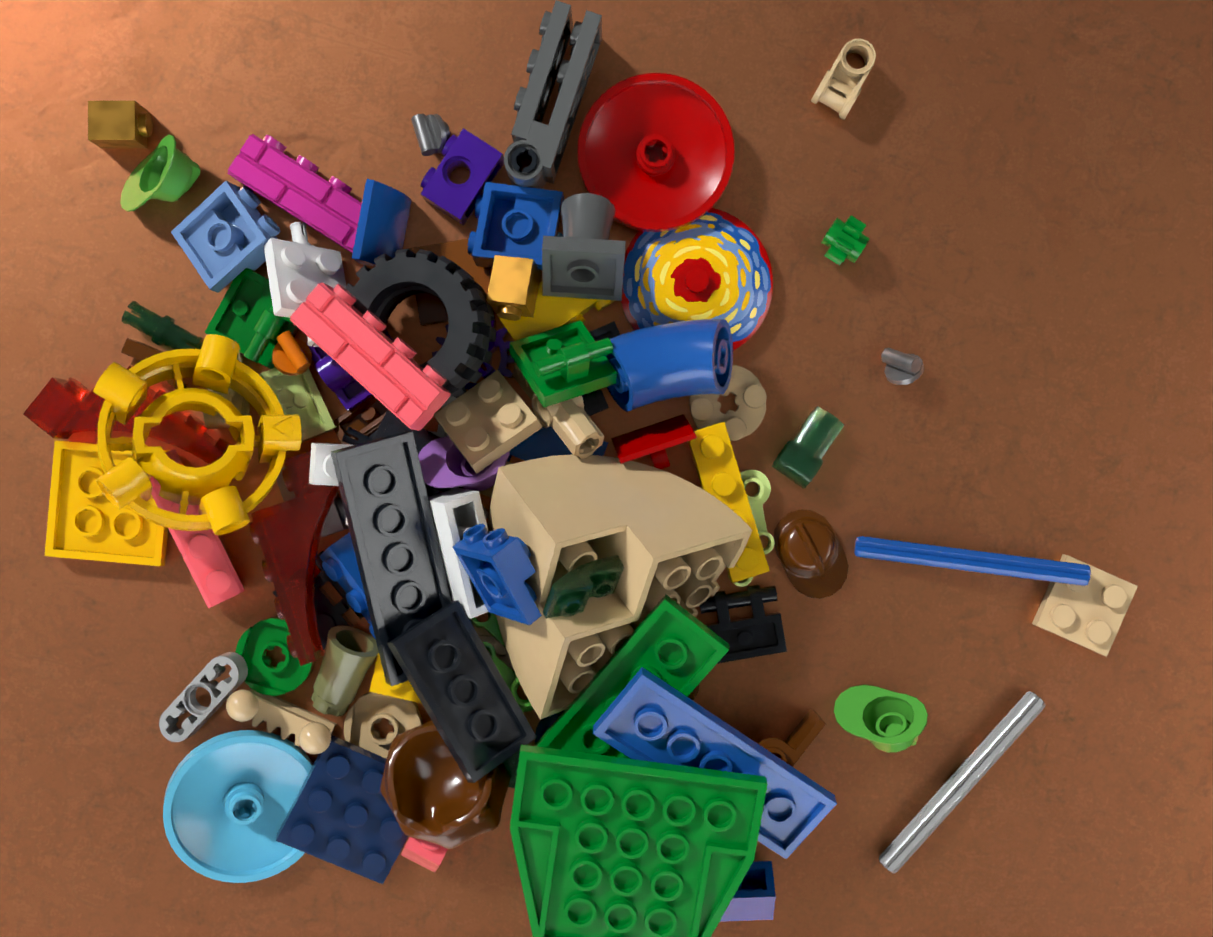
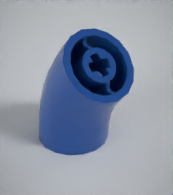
M701 319L667 323L610 338L613 353L605 356L617 372L616 384L608 386L607 389L614 401L626 412L651 403L677 397L724 394L728 389L733 366V342L730 326L725 319Z

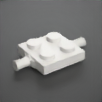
M294 222L290 225L293 242L270 238L264 245L275 316L290 318L321 282L333 288L337 284L344 288L346 287L341 251L311 245L308 242L307 226L304 222L302 224L301 222ZM307 336L309 346L319 347Z

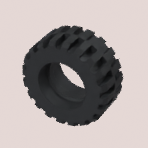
M409 249L396 250L394 258L387 254L374 258L376 266L370 269L364 265L356 273L360 278L356 285L353 286L348 283L345 287L357 299L353 306L363 315L369 310L387 326L388 319L396 306L412 295L428 293L441 300L446 307L449 319L447 337L438 353L427 362L420 364V366L424 369L429 364L447 379L443 387L451 393L450 396L458 398L467 392L464 387L467 383L473 382L476 384L483 375L478 371L483 362L489 364L493 355L492 352L488 351L489 342H496V329L491 327V321L495 319L492 307L486 302L487 294L482 286L474 281V277L443 255L439 257L432 251L420 249L417 253H414Z

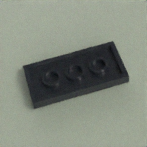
M459 600L450 602L387 643L468 783H475L518 752L521 744L527 745L537 738Z

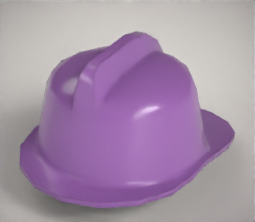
M449 436L428 443L421 449L418 457L423 479L427 485L436 488L462 486L464 489L484 491L495 485L498 467L505 466L510 451L477 474Z

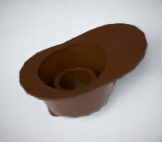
M801 509L787 514L780 520L774 531V547L790 582L798 592L807 597L821 599L832 596L842 588L847 579L849 567L846 554L832 526L824 516L815 511Z

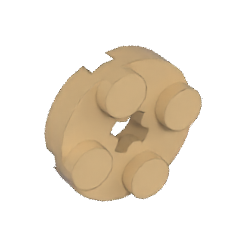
M733 365L731 379L725 393L690 395V413L698 429L719 422H725L730 441H738L752 434L761 424L766 412L767 395L759 379L752 372L743 367ZM729 393H732L736 396L734 402L738 405V408L735 412L728 410L724 414L719 411L721 404L717 399L720 395L726 397Z
M369 692L361 696L348 711L344 722L345 741L387 759L388 751L394 738L407 730L422 725L423 720L416 702ZM382 718L388 719L389 724L394 726V732H389L387 738H381L380 731L374 730V723H380Z

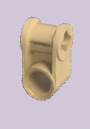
M861 38L847 42L830 71L826 72L811 102L815 104L817 102L823 103L839 112V118L844 120L860 94L861 86L874 65L876 53L873 45ZM850 53L859 54L863 58L865 66L861 69L852 68L846 61V55Z

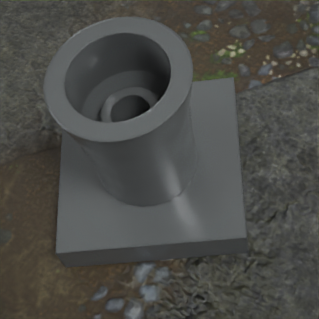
M580 193L566 198L560 208L563 237L543 236V296L622 301L626 241L609 240L615 216L614 205L608 199L591 193Z

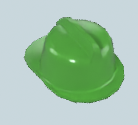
M165 136L156 149L132 171L121 193L120 203L122 209L127 212L135 211L149 199L175 202L196 181L200 175V167L188 155L176 148L174 136Z
M859 685L850 687L839 695L834 706L836 721L845 731L869 740L877 749L888 753L900 752L911 745H916L918 736L927 725L928 713L921 701L913 696L876 686Z

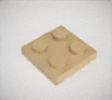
M498 370L434 414L439 425L476 474L542 428L538 418Z
M1062 554L1060 559L1061 562L1089 565L1065 554ZM1089 565L1091 568L1090 581L1086 586L1050 582L1032 624L1107 657L1138 586Z

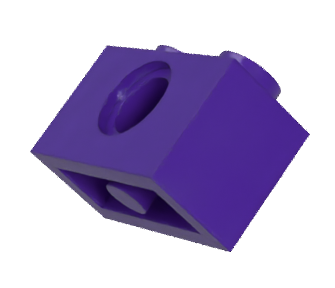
M463 128L458 137L453 134L448 139L442 150V155L445 157L437 169L431 167L428 170L420 186L423 188L421 195L426 202L464 226L475 209L477 196L484 193L485 182H493L504 165V156L501 152ZM465 167L469 169L470 177L465 183L455 184L450 181L451 173L456 168Z

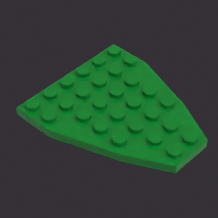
M521 744L510 832L532 936L711 937L755 859L768 785L766 777Z

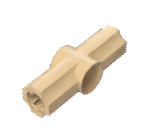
M514 366L513 377L532 400L533 413L538 418L542 427H552L574 456H579L580 459L591 456L597 448L602 446L604 435L584 411L582 396L544 408L518 366Z

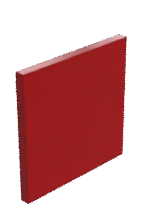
M682 414L611 439L620 464L650 454L653 466L663 469L670 466L666 448L696 439L697 437L685 415Z

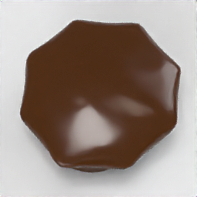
M431 720L407 730L394 738L388 751L380 792L405 835L439 845L446 849H454L498 827L504 799L510 783V773L504 763H501L475 783H468Z

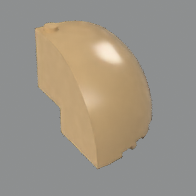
M571 454L548 456L498 467L487 528L488 531L504 528L508 536L518 537L527 545L531 553L529 560L536 572L526 579L525 582L535 592L537 597L535 604L542 616L531 625L496 615L512 667L540 720L566 710L665 594L696 617L698 611L695 607L703 604L710 595H715L720 588L716 580L726 566L734 568L753 531L747 523L723 502L691 482L661 469L634 461L620 464L619 459L615 457L591 455L580 459L579 456Z

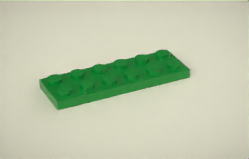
M665 594L534 746L629 758L593 734V725L641 667L688 697L729 651V643Z

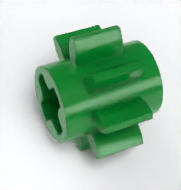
M852 215L846 222L836 218L821 241L822 244L829 247L824 256L839 266L845 259L855 263L870 240L869 237L862 234L866 224Z

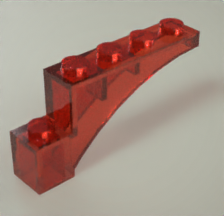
M129 365L126 369L129 370L133 366ZM52 377L23 415L52 438L69 439L73 433L98 431L100 411L105 399L93 392L94 388L89 393L87 387L72 377H69L68 380ZM148 387L147 398L128 423L123 425L116 420L112 431L133 433L135 417H139L155 399L166 394V392L159 389L156 393ZM180 411L165 416L160 425L150 428L151 431L148 437L177 446L208 464H212L220 459L228 446L232 445L222 438L216 441L206 433L208 428L202 420L193 414H189L186 417Z
M311 451L284 460L286 469L282 470L283 480L288 491H294L296 498L250 513L253 521L249 523L251 536L257 545H261L265 557L262 560L264 575L268 582H273L278 596L274 599L276 612L281 620H286L290 635L287 636L289 651L294 658L298 657L300 666L317 661L324 656L317 627L314 603V574L318 546L324 524L339 491V486L312 485L309 483Z

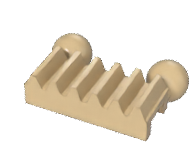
M250 689V691H235L229 696L226 703L227 713L232 719L239 722L252 719L253 727H257L266 721V732L269 734L280 727L282 740H285L292 733L295 734V745L301 746L309 754H320L329 747L331 735L337 724L279 697L264 695L253 689Z

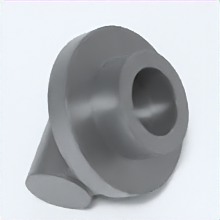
M438 114L414 115L411 121L422 155L430 156L442 153L446 142L450 138L448 124Z
M886 348L882 352L881 360L886 363L885 375L890 383L908 385L922 375L924 364L919 356L906 354L891 348Z

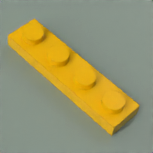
M725 422L694 430L697 438L688 441L702 489L727 505L753 530L734 568L726 566L730 581L735 583L769 572V566Z

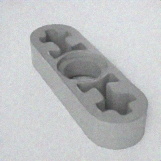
M226 652L213 658L162 713L159 720V728L162 735L171 742H181L194 735L246 679L248 667L244 658L235 652ZM225 665H230L232 668L229 672L230 677L219 683L214 680L225 671ZM198 687L205 688L210 693L211 703L209 707H204L198 703L196 699ZM188 711L192 715L185 719L181 725L182 729H179L176 726L178 722L177 717Z

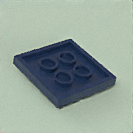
M331 735L329 747L320 753L277 833L276 841L383 884L409 837L401 830L394 814L380 792L381 780L387 759Z

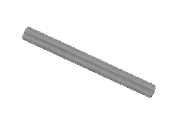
M1031 691L1026 692L879 856V861L888 871L892 873L899 871L1042 712L1046 704L1039 696Z

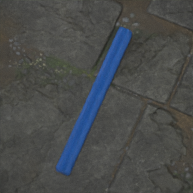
M864 536L856 538L854 547L855 556L862 558L1081 586L1089 584L1091 575L1090 566L1085 564Z

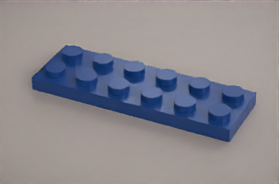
M641 667L593 725V734L631 759L765 776L768 785L758 841L785 859L794 852L837 805L834 794L643 667Z

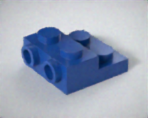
M485 182L484 193L477 196L475 203V218H478L476 232L471 231L468 240V254L472 255L476 266L492 268L494 256L500 255L534 259L539 270H542L543 236L558 235L561 218L560 208L564 201L563 192Z
M478 524L465 531L463 539L455 544L453 549L489 613L527 625H531L542 615L535 604L537 600L536 594L530 585L525 582L526 579L536 572L529 560L531 553L527 545L518 537L508 536L504 528L488 531L484 524Z

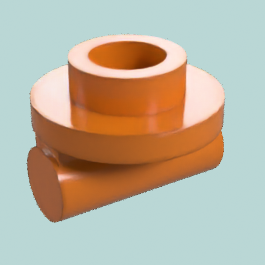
M290 331L283 332L277 337L278 343L272 352V362L276 369L285 375L297 376L303 374L311 365L312 352L305 342L294 338Z

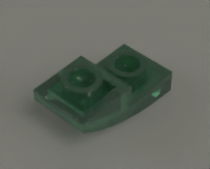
M615 555L591 561L571 570L552 585L543 610L545 618L576 615L584 612L590 597L601 598L614 594L624 569L619 556Z

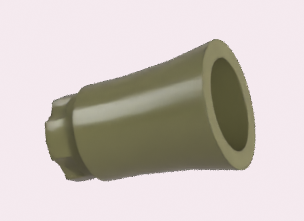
M335 626L329 630L324 657L311 697L314 702L313 707L317 711L325 715L331 714L337 717L347 712L368 669L378 656L379 651L373 636L363 630L350 626Z

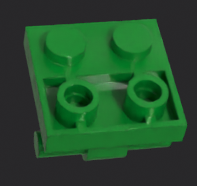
M245 268L234 278L204 333L208 335H221L236 341L240 345L239 352L244 354L243 356L269 369H273L276 367L272 362V352L278 343L277 337L286 331H290L293 337H295L299 328L290 321V318L274 315L269 279L249 268Z
M581 320L510 342L511 357L544 408L616 384L617 372L605 356L613 353L610 339L605 338L595 341Z

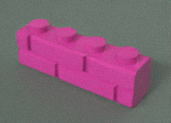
M254 134L249 135L240 150V154L236 156L230 165L227 174L339 246L353 253L362 202L348 195L352 188L334 176H331L329 181L318 176L316 173L319 167L301 155L297 157L296 161L284 154L287 147L273 137L266 134L262 140Z

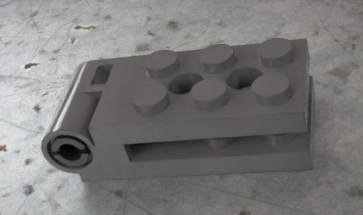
M557 0L555 1L552 13L548 11L544 13L539 29V35H542L541 46L539 50L533 49L530 54L526 72L530 73L527 88L520 87L514 104L517 116L511 133L513 143L505 152L504 165L511 185L543 189L546 182L554 184L602 41V15L586 10L583 22L576 21L573 27L571 5ZM568 43L572 45L570 61L563 59ZM557 79V83H560L558 88L559 94L549 124L546 125L542 121Z

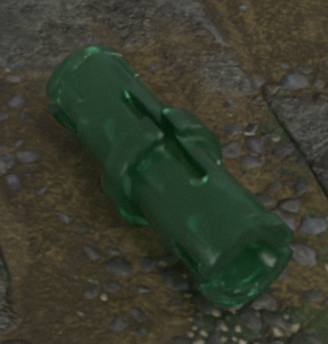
M132 301L128 305L131 313L125 310L122 316L124 324H128L152 337L151 341L159 346L165 344L174 350L201 349L204 338L198 337L174 324L175 320L167 315L161 317L136 301Z

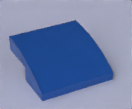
M366 179L352 259L359 264L375 267L374 258L383 254L394 258L396 250L403 249L412 202L407 195L378 181Z

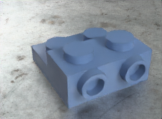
M228 181L222 183L171 231L208 288L217 293L224 289L245 268L254 271L266 261L264 245L270 238L278 239L276 236L281 232L278 225L269 216L259 213L256 207L261 202L251 189L246 186L240 188Z

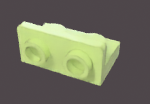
M276 368L260 373V376L278 398L284 415L299 414L302 431L301 443L336 428L309 368L306 372L297 376L285 375Z

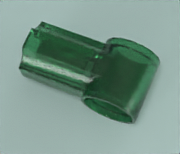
M816 406L795 438H791L782 448L772 467L803 489L806 488L823 464L822 457L845 424L828 411Z

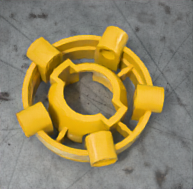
M216 334L206 335L201 349L190 348L165 351L142 360L129 370L113 362L103 372L93 391L105 399L100 411L97 433L98 455L104 474L96 479V482L109 502L119 510L127 505L146 520L170 529L182 531L213 529L215 535L227 534L246 526L250 522L247 513L262 502L271 491L283 467L286 452L300 450L302 439L299 414L284 415L278 398L266 381L250 367L237 360L240 345L225 336ZM191 377L193 378V385L228 394L229 388L239 393L254 407L260 416L257 436H255L251 415H242L232 402L220 394L206 389L184 388L182 379ZM173 379L175 390L155 399L139 417H135L133 437L111 438L116 420L123 425L128 423L147 398L148 387ZM186 410L201 411L212 416L219 412L226 423L230 425L228 430L233 439L237 441L235 445H229L223 456L216 462L197 468L178 464L167 456L161 446L148 447L144 442L148 438L151 431L150 428L160 425L165 416ZM258 448L259 463L269 462V468L260 486L242 502L237 487L229 486L233 478L237 481L243 479L251 460L253 449ZM111 451H131L132 458L128 457L115 466ZM152 476L161 486L159 496L180 504L179 513L163 510L147 502L151 498L152 483L150 478ZM188 505H199V515H186Z

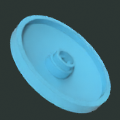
M232 731L203 742L187 754L178 764L165 791L163 823L166 836L174 852L188 867L197 873L222 882H254L269 878L286 870L297 862L305 852L276 841L277 833L314 763L300 747L290 740H282L281 736L274 733L269 734L265 731Z

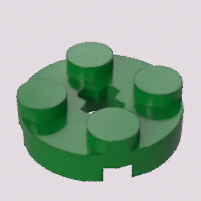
M272 617L254 624L242 634L235 651L247 663L248 674L246 680H244L245 683L254 691L269 696H279L298 688L312 673L316 659L313 641L296 621L285 617ZM279 646L285 655V661H280L277 666L271 665V658L266 656V652Z

